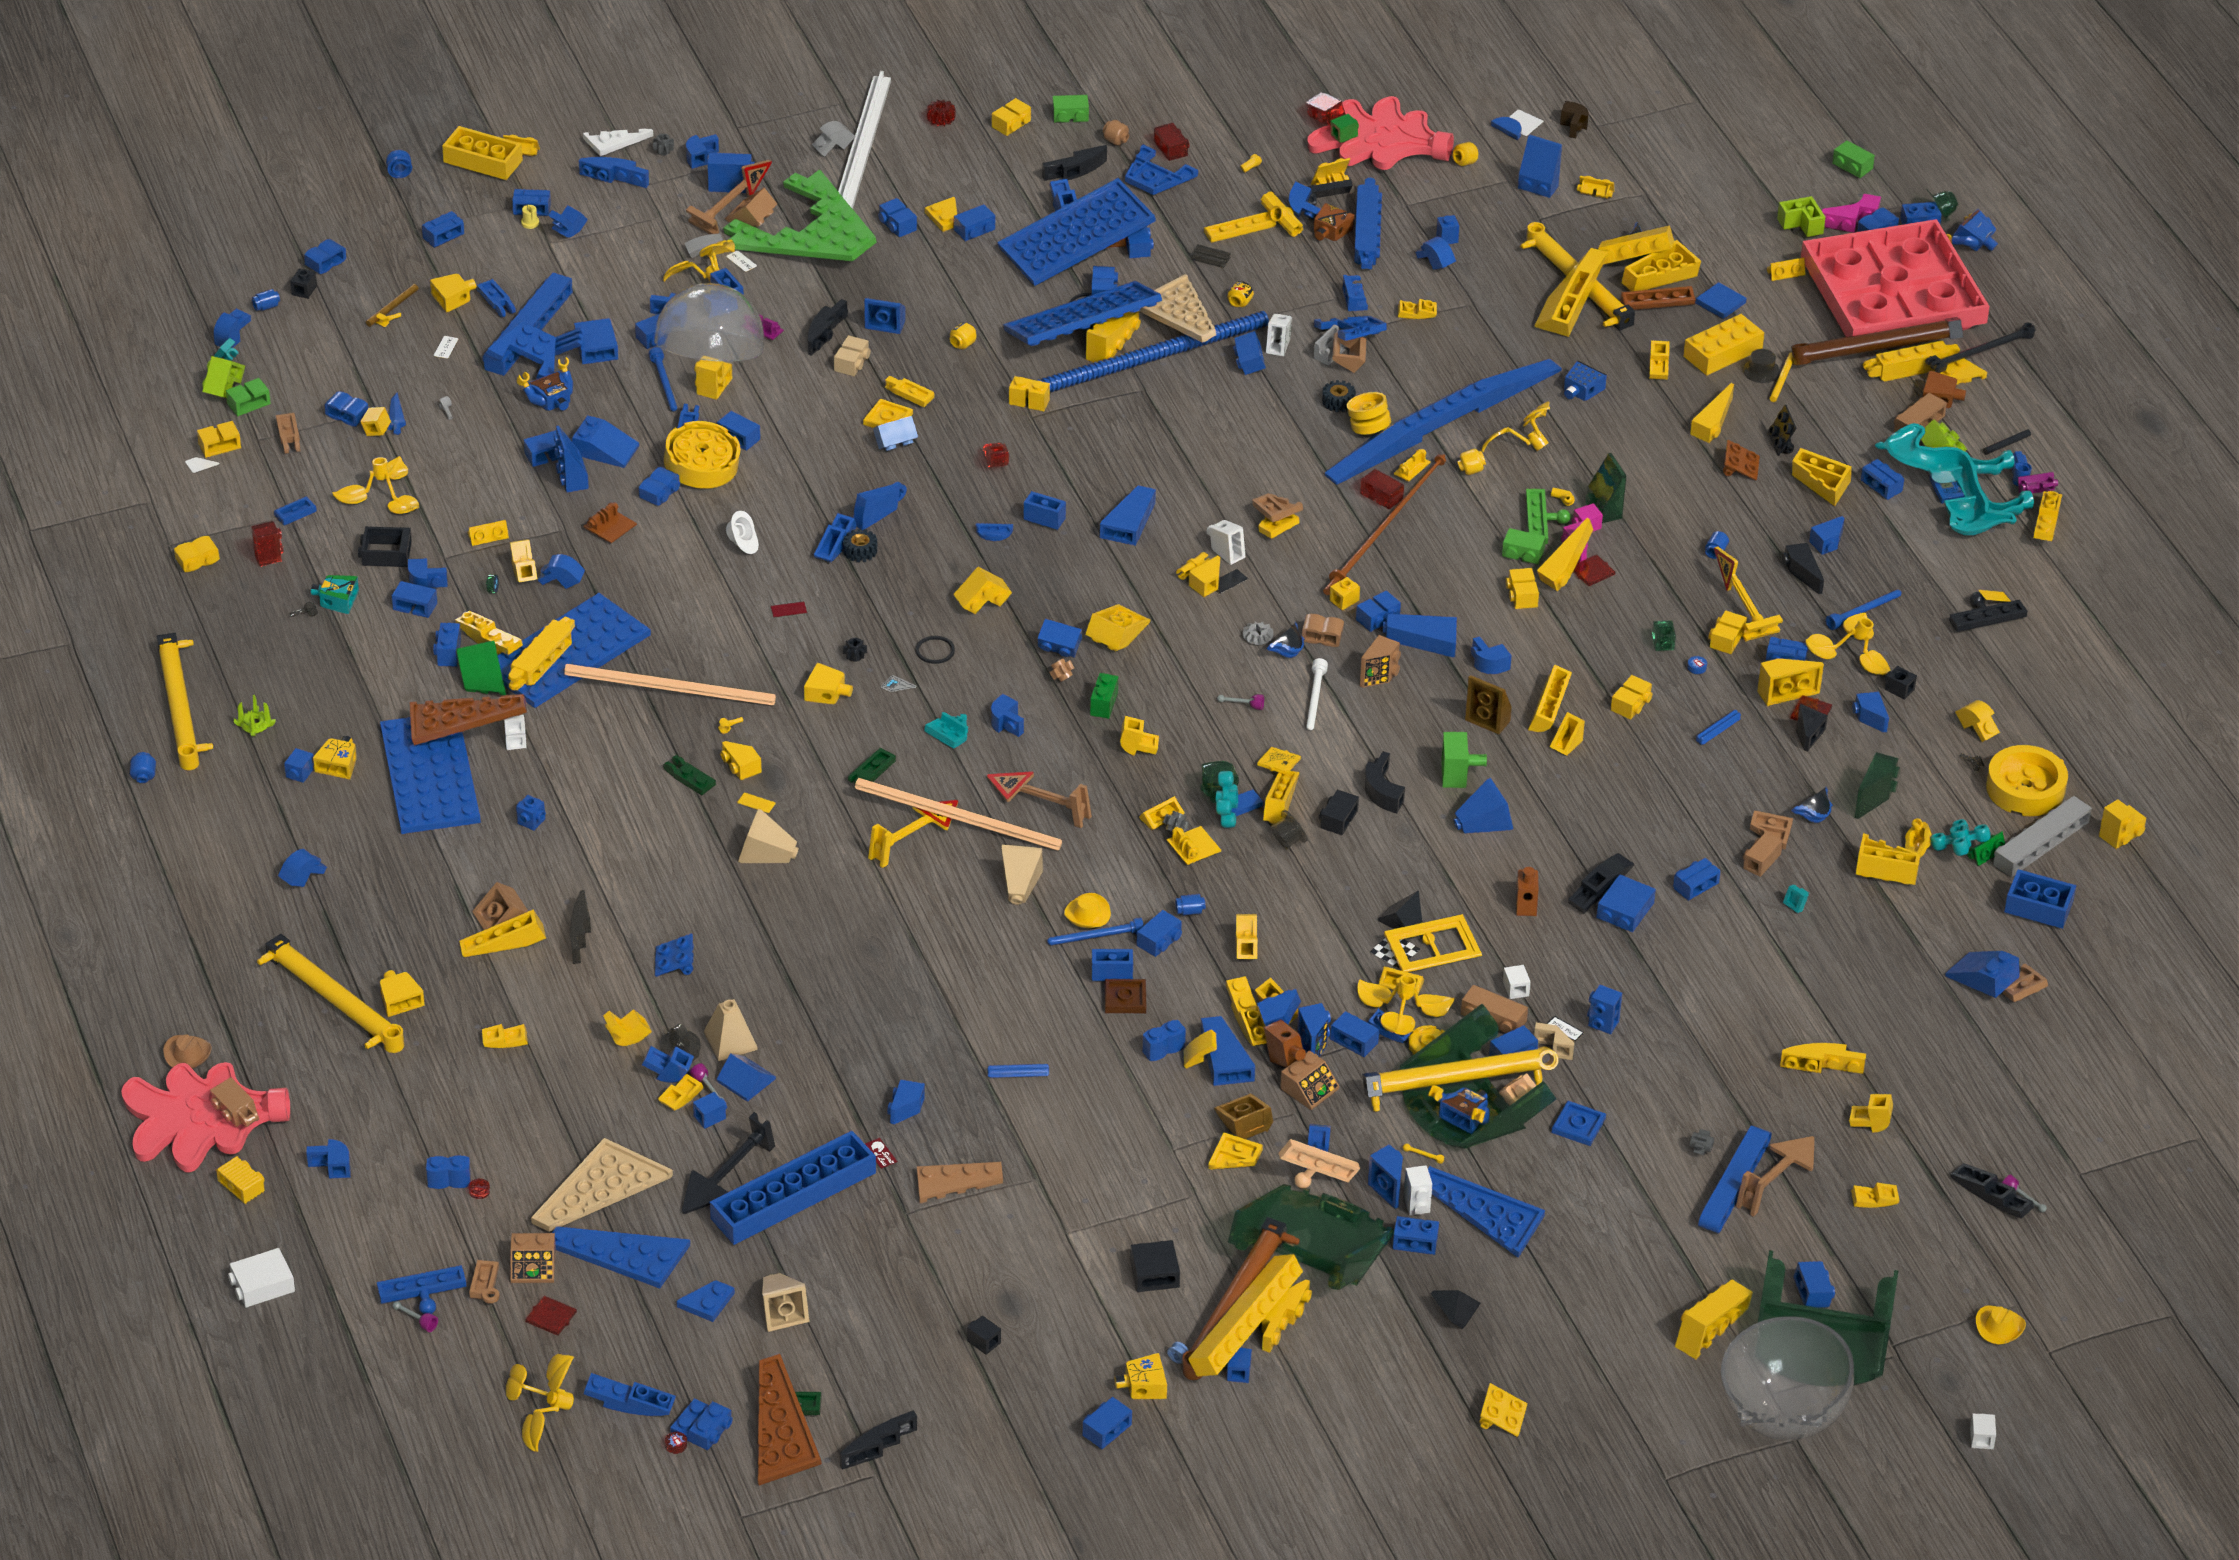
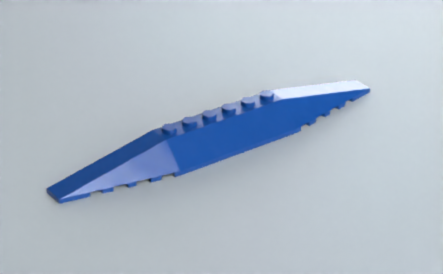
M1547 359L1468 384L1377 432L1327 470L1325 476L1338 485L1422 442L1423 435L1473 410L1480 413L1562 371V368L1551 359Z

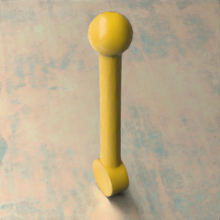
M1410 1144L1403 1145L1405 1152L1412 1151L1435 1159L1440 1164L1444 1162L1443 1155L1436 1156L1413 1148Z

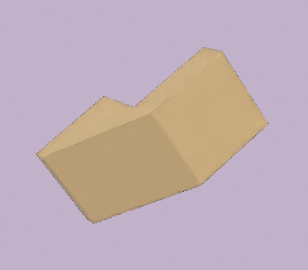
M1536 1022L1534 1036L1538 1039V1043L1553 1045V1051L1556 1052L1558 1058L1573 1060L1574 1042L1557 1025Z

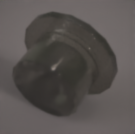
M1767 349L1753 351L1750 360L1744 365V375L1749 380L1757 383L1775 381L1780 373V369L1775 363V354Z
M1283 809L1281 811L1282 818L1270 827L1275 838L1286 849L1299 840L1306 843L1308 838L1301 825L1287 810Z

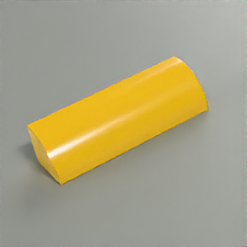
M1557 665L1553 666L1528 730L1544 732L1551 728L1572 672Z

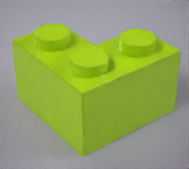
M1812 196L1779 202L1777 220L1783 229L1801 227L1807 237L1824 234L1826 217Z
M211 356V360L207 364V376L202 383V392L227 398L226 390L232 388L234 382L241 383L245 365Z

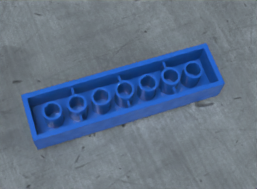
M850 1131L710 1201V1218L731 1243L735 1245L875 1174L876 1156L853 1131Z

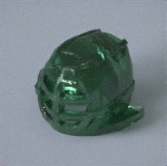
M1214 761L1202 764V783L1200 787L1201 791H1204L1205 795L1210 797V802L1216 803V792L1223 790V787L1218 784V774L1220 771L1233 772V784L1239 785V777L1232 763Z

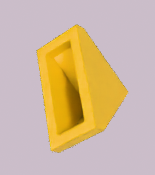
M1567 712L1550 747L1567 756L1583 741L1585 721Z

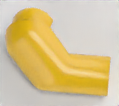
M1253 154L1240 167L1246 173L1250 169L1259 166L1262 159L1257 154Z

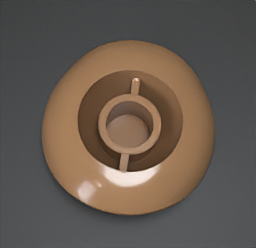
M188 1034L175 1035L166 1041L163 1052L166 1062L172 1068L177 1064L186 1063L193 1069L208 1059L212 1046L208 1041L199 1037L189 1036Z

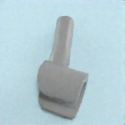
M445 396L439 400V408L441 410L444 409L448 419L451 420L453 417L449 407L452 403L450 398Z

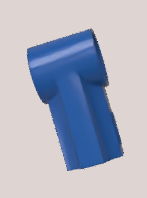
M2015 451L2013 453L2012 482L2016 486H2018V477L2030 475L2032 469L2022 451Z

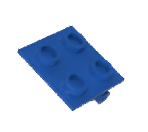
M692 933L656 946V977L679 968L683 974H691L694 956L692 952L694 948Z

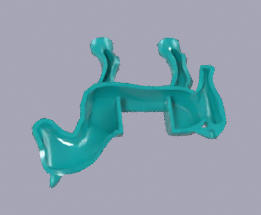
M1916 423L1899 429L1889 436L1884 443L1878 442L1875 444L1877 449L1888 450L1891 456L1903 464L1928 471L1935 482L1949 483L1957 481L1965 496L1944 501L1945 508L1950 515V527L1959 534L1976 535L2001 523L2013 525L2017 521L2015 515H2020L2024 509H2032L2034 506L2033 495L2029 490L2022 491L2017 498L2011 501L1996 503L1990 501L1981 489L1977 474L1999 475L2003 469L2014 467V456L2011 450L2003 451L2000 456L1991 460H1979L1970 457L1967 452L1956 447L1931 448L1920 446L1919 441L1925 434V428Z

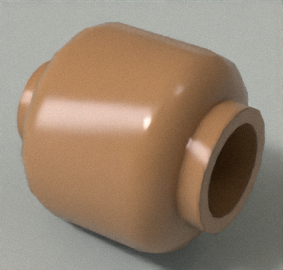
M1118 120L1108 121L1105 124L1103 133L1107 141L1117 146L1127 142L1129 139V128L1127 125Z

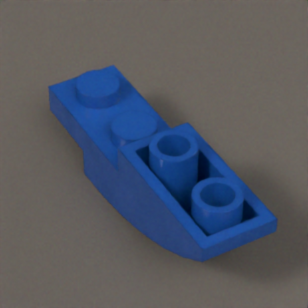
M611 157L579 159L580 175L612 183L615 179L647 188L649 185V170L636 167L635 161Z
M591 1373L584 1391V1395L604 1401L603 1407L646 1416L669 1415L676 1398L675 1395L634 1382L633 1387L593 1373Z

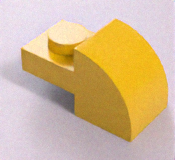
M1651 340L1649 379L1668 380L1669 341Z

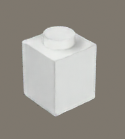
M1524 965L1504 968L1503 984L1509 999L1529 996L1530 979Z

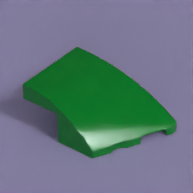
M495 641L456 649L465 691L485 694L492 691L499 692L500 695H506Z

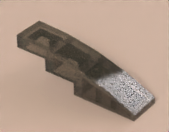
M584 890L579 892L571 917L570 941L573 964L581 963L580 949L586 948L585 933H591L590 915Z

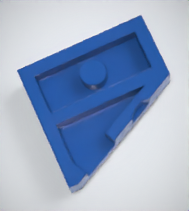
M715 1280L678 1299L677 1308L714 1322L735 1294V1288Z

